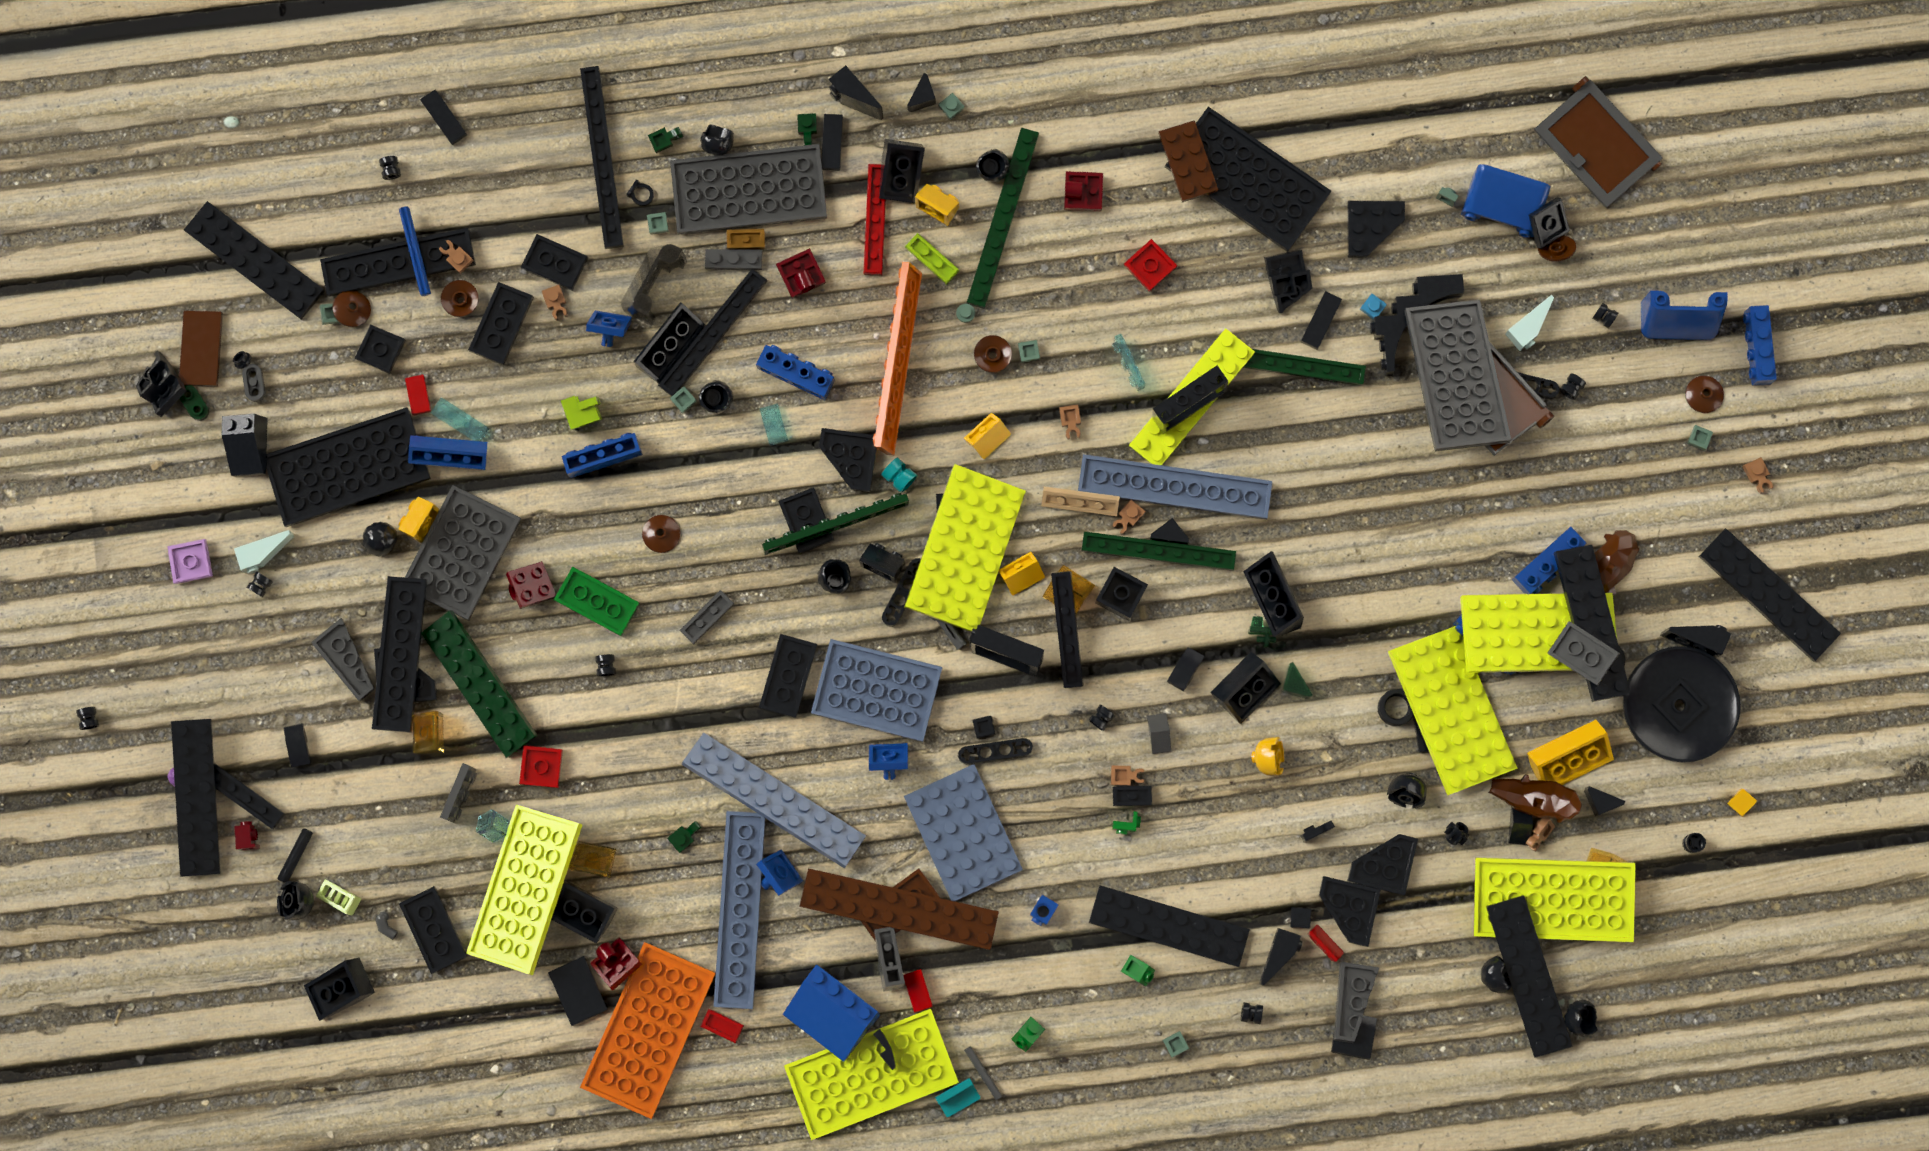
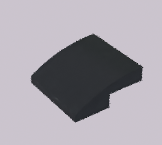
M1363 1015L1355 1042L1348 1043L1332 1040L1331 1052L1370 1060L1377 1018Z

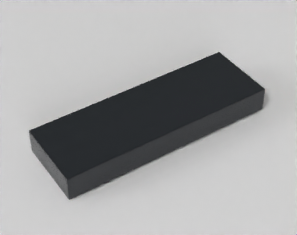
M436 89L420 99L451 145L467 136V133Z
M824 114L822 170L840 171L843 115Z
M1327 291L1324 292L1301 343L1318 350L1342 301L1341 298Z

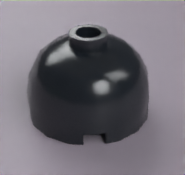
M1411 772L1400 774L1390 782L1387 795L1389 794L1388 799L1394 804L1405 808L1406 804L1413 805L1412 808H1420L1425 805L1427 788L1422 779Z
M285 882L280 890H283L281 896L277 897L279 915L283 916L285 920L305 918L314 906L312 890L301 882Z

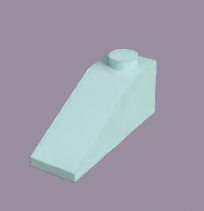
M1552 295L1506 332L1505 335L1519 351L1523 348L1528 350L1536 343L1534 339L1537 337L1554 299Z
M287 530L234 548L240 570L247 574L258 572L259 568L264 567L294 538V534Z

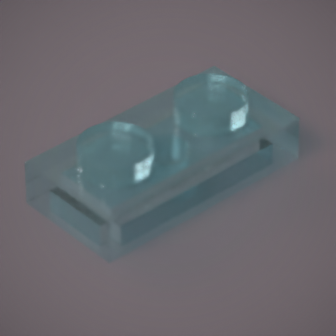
M778 403L760 408L769 445L788 441Z

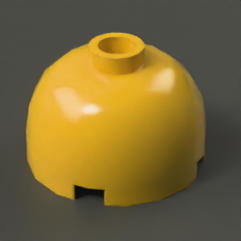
M1280 737L1265 738L1256 745L1255 751H1252V762L1256 763L1258 770L1265 775L1280 776L1283 773L1284 768H1280V763L1284 762V748L1282 741H1278Z

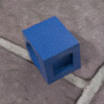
M1041 895L1030 913V916L1033 917L1031 921L1039 926H1042V924L1047 925L1058 904ZM1039 907H1047L1049 914L1046 917H1040L1037 912Z

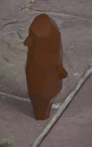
M1616 530L1613 534H1605L1604 538L1607 542L1595 552L1605 593H1613V595L1617 593L1614 587L1632 570L1635 557L1639 552L1635 535L1627 530Z
M1526 774L1521 780L1493 779L1491 789L1488 792L1503 800L1517 811L1538 818L1556 819L1557 823L1571 820L1580 813L1582 807L1575 790L1554 781L1529 780V775Z

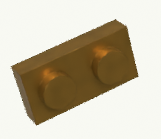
M765 229L727 230V249H765Z

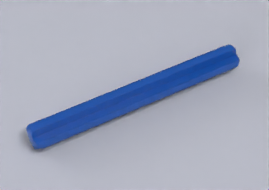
M408 206L399 208V213L421 296H428L431 294L411 212Z

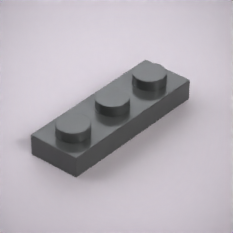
M705 249V269L762 270V250Z
M720 590L679 631L694 645L734 603Z

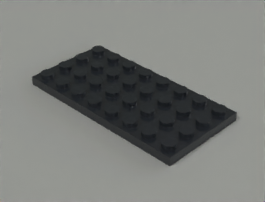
M1208 106L1196 122V126L1212 169L1218 192L1205 196L1288 252L1328 198L1331 190ZM1167 162L1165 168L1171 171L1169 163Z
M406 407L266 454V469L284 527H289L430 480L431 477L427 465L408 463L410 435L417 436L409 408Z

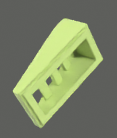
M326 879L316 895L317 898L351 916L361 901L360 897ZM331 887L332 889L328 897H325L328 889ZM336 891H338L334 901H332ZM343 895H345V897H344V899H343V901H342V903H341V905H340L339 903H340V901H341Z

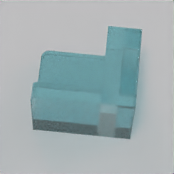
M491 809L479 816L476 832L494 843L506 836L509 820Z

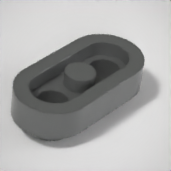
M248 364L242 371L245 395L249 400L259 402L266 394L263 372L256 364ZM252 372H256L255 377H251ZM259 390V394L254 396V391Z

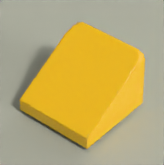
M1742 788L1736 792L1727 804L1742 817L1755 805L1757 800Z

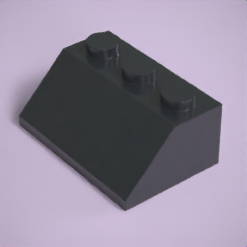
M1250 652L1210 693L1241 724L1281 683L1267 664Z
M564 881L551 920L597 943L610 925L618 908L582 888Z

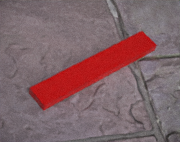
M868 164L864 275L883 276L886 199H879L881 164Z

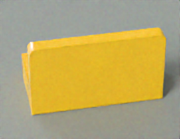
M990 413L964 439L978 452L981 458L985 459L1011 433L1001 419Z
M1032 552L1025 554L998 571L1012 596L1045 578Z

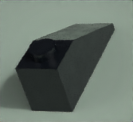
M1277 928L1259 985L1264 986L1295 955L1296 951L1300 952L1303 943L1300 940L1301 935Z

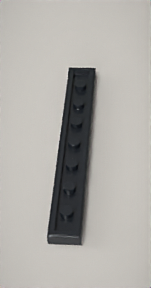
M750 270L658 386L662 390L673 396L684 386L766 284L767 279L755 270Z

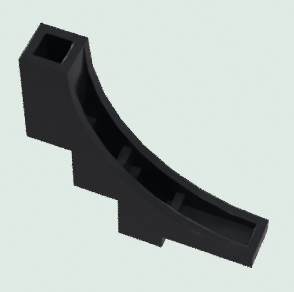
M1463 274L1417 277L1415 283H1412V293L1416 295L1399 296L1395 298L1394 303H1391V313L1395 315L1374 317L1372 323H1370V333L1374 334V339H1382L1379 341V351L1383 352V359H1381L1380 365L1381 370H1384L1385 376H1392L1395 372L1397 345L1404 329L1407 327L1405 309L1433 305L1447 299L1462 297L1464 294Z

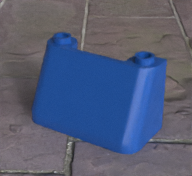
M1479 164L1473 173L1461 215L1470 221L1484 217L1517 227L1516 231L1519 232L1520 236L1530 238L1534 234L1529 214L1546 204L1551 186L1547 183L1499 168Z
M1650 291L1641 301V332L1643 336L1649 339L1711 340L1719 332L1727 307L1728 292H1715L1708 298L1707 307L1670 306V299L1667 293L1664 291Z

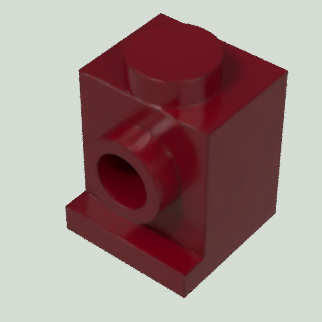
M252 821L240 822V826H234L236 850L260 849V845L256 844L255 841L258 840V831L252 825Z

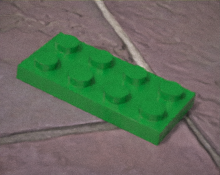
M573 566L554 598V601L619 636L623 635L640 604L638 601Z

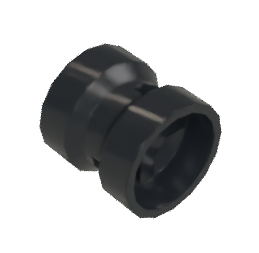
M386 156L379 159L380 167L383 169L381 174L384 180H393L401 176L400 169L397 167L399 163L397 156Z
M1602 303L1592 319L1602 322L1603 326L1609 329L1619 313L1615 310H1610L1606 304Z
M1571 373L1567 377L1566 384L1561 386L1560 392L1566 397L1576 400L1579 390L1585 387L1586 382L1578 375Z
M256 572L254 580L246 588L263 598L266 588L271 586L273 581Z
M613 654L595 656V661L598 664L597 676H612L616 674V668L613 667L615 661Z
M1100 704L1096 709V714L1092 715L1089 721L1098 729L1104 731L1107 728V723L1112 721L1115 715Z
M96 707L76 710L77 717L80 718V730L99 727V722L95 717L97 713Z
M1700 833L1688 834L1684 837L1682 846L1688 853H1697L1705 848L1706 839Z
M1243 1002L1240 1021H1253L1254 1024L1260 1025L1263 1005L1257 1004L1252 1006L1250 1003Z

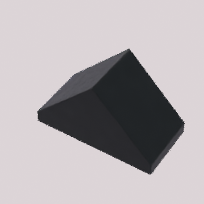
M923 73L907 104L909 112L936 104V98L926 73Z
M1173 518L1151 533L1150 540L1186 545L1189 543V538Z
M1588 786L1584 790L1595 816L1625 804L1624 800Z
M1511 807L1508 844L1527 845L1526 842L1530 838L1533 827L1532 815L1517 811Z

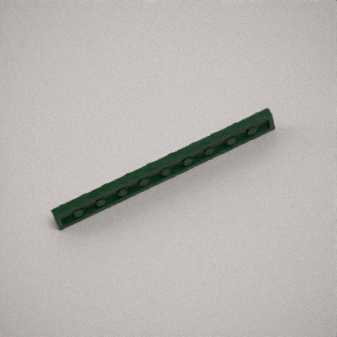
M1021 127L1010 162V171L1005 178L967 304L983 309L986 307L1039 132Z

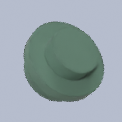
M962 304L957 308V318L961 322L968 323L974 319L975 309L970 304Z

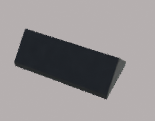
M680 302L633 362L639 370L660 384L706 325Z
M1270 551L1243 572L1273 637H1278L1301 629L1304 616L1274 552Z

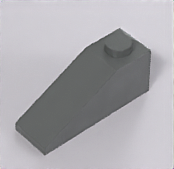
M894 928L875 929L874 934L883 992L901 989L905 981Z

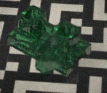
M1253 616L1251 626L1248 628V634L1264 635V637L1257 636L1256 642H1264V648H1268L1269 642L1276 643V637H1269V635H1272L1270 628L1263 627V617Z

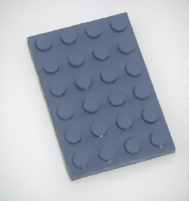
M830 639L811 714L924 742L942 667Z
M974 764L904 796L951 901L962 899L1023 870Z

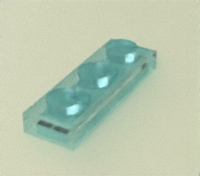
M1122 334L1114 336L1113 348L1116 354L1120 353L1122 357L1120 362L1123 369L1128 370L1130 374L1128 379L1131 386L1136 387L1137 391L1144 389L1145 382Z
M442 397L431 411L432 415L472 441H481L489 430L487 426Z

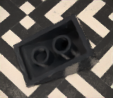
M846 65L828 79L830 95L836 102L839 100L844 106L876 119H883V109L880 103Z
M890 139L884 140L879 199L915 203L925 147L922 144Z
M258 414L222 416L221 435L231 476L266 474L268 418Z
M1721 625L1669 627L1661 632L1660 636L1684 647L1702 650L1717 658L1723 655L1732 633L1727 632V628Z
M360 957L345 960L304 985L319 1021L375 993Z

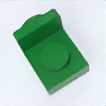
M1130 955L1121 972L1146 987L1152 981L1155 969Z

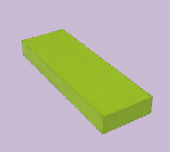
M918 233L905 246L913 256L946 285L959 272L956 266Z

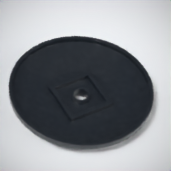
M1668 647L1656 651L1643 659L1628 678L1631 694L1623 696L1624 717L1634 738L1651 754L1672 762H1694L1715 754L1733 736L1740 717L1739 691L1728 669L1712 655L1692 647ZM1677 700H1681L1684 703L1682 711L1675 708Z

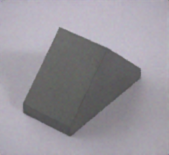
M1166 713L1148 715L1147 721L1152 754L1171 752L1170 728Z

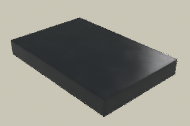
M536 234L521 265V269L573 291L588 260V256Z
M814 487L778 501L789 530L794 533L800 531L806 525L815 526L819 524V521L826 519ZM831 532L796 544L798 553L802 554L835 540Z
M585 956L548 972L571 1026L608 1010Z

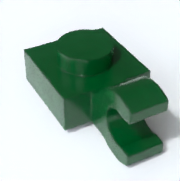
M816 113L797 114L798 135L804 134V146L812 145V134H817Z
M664 127L648 135L656 154L672 147V140L684 137L679 127L669 132Z
M694 821L687 829L681 826L667 839L681 853L695 841L692 835L702 827L697 821Z

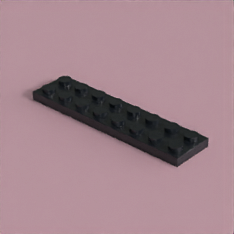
M208 201L184 229L187 234L301 320L325 291Z
M468 228L417 238L426 276L456 270L447 262L446 259L449 256L443 255L439 250L440 247L444 250L450 248L446 242L447 240L453 243L455 250L460 246L474 260L468 267L476 265ZM407 241L320 259L328 297L339 295L346 291H358L416 278Z
M1726 528L1698 556L1813 662L1841 634Z
M1593 545L1554 552L1571 622L1620 653ZM1621 653L1598 686L1586 679L1592 702L1631 694Z
M387 577L372 730L412 733L427 588L426 579Z
M212 719L171 721L180 877L220 874Z
M1099 885L1089 923L1236 967H1240L1250 929L1101 885Z
M1524 895L1487 905L1489 918L1534 1058L1573 1047Z

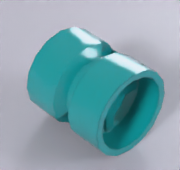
M897 457L884 469L881 476L888 482H893V487L900 493H903L915 481L917 474L910 468L906 469V464Z

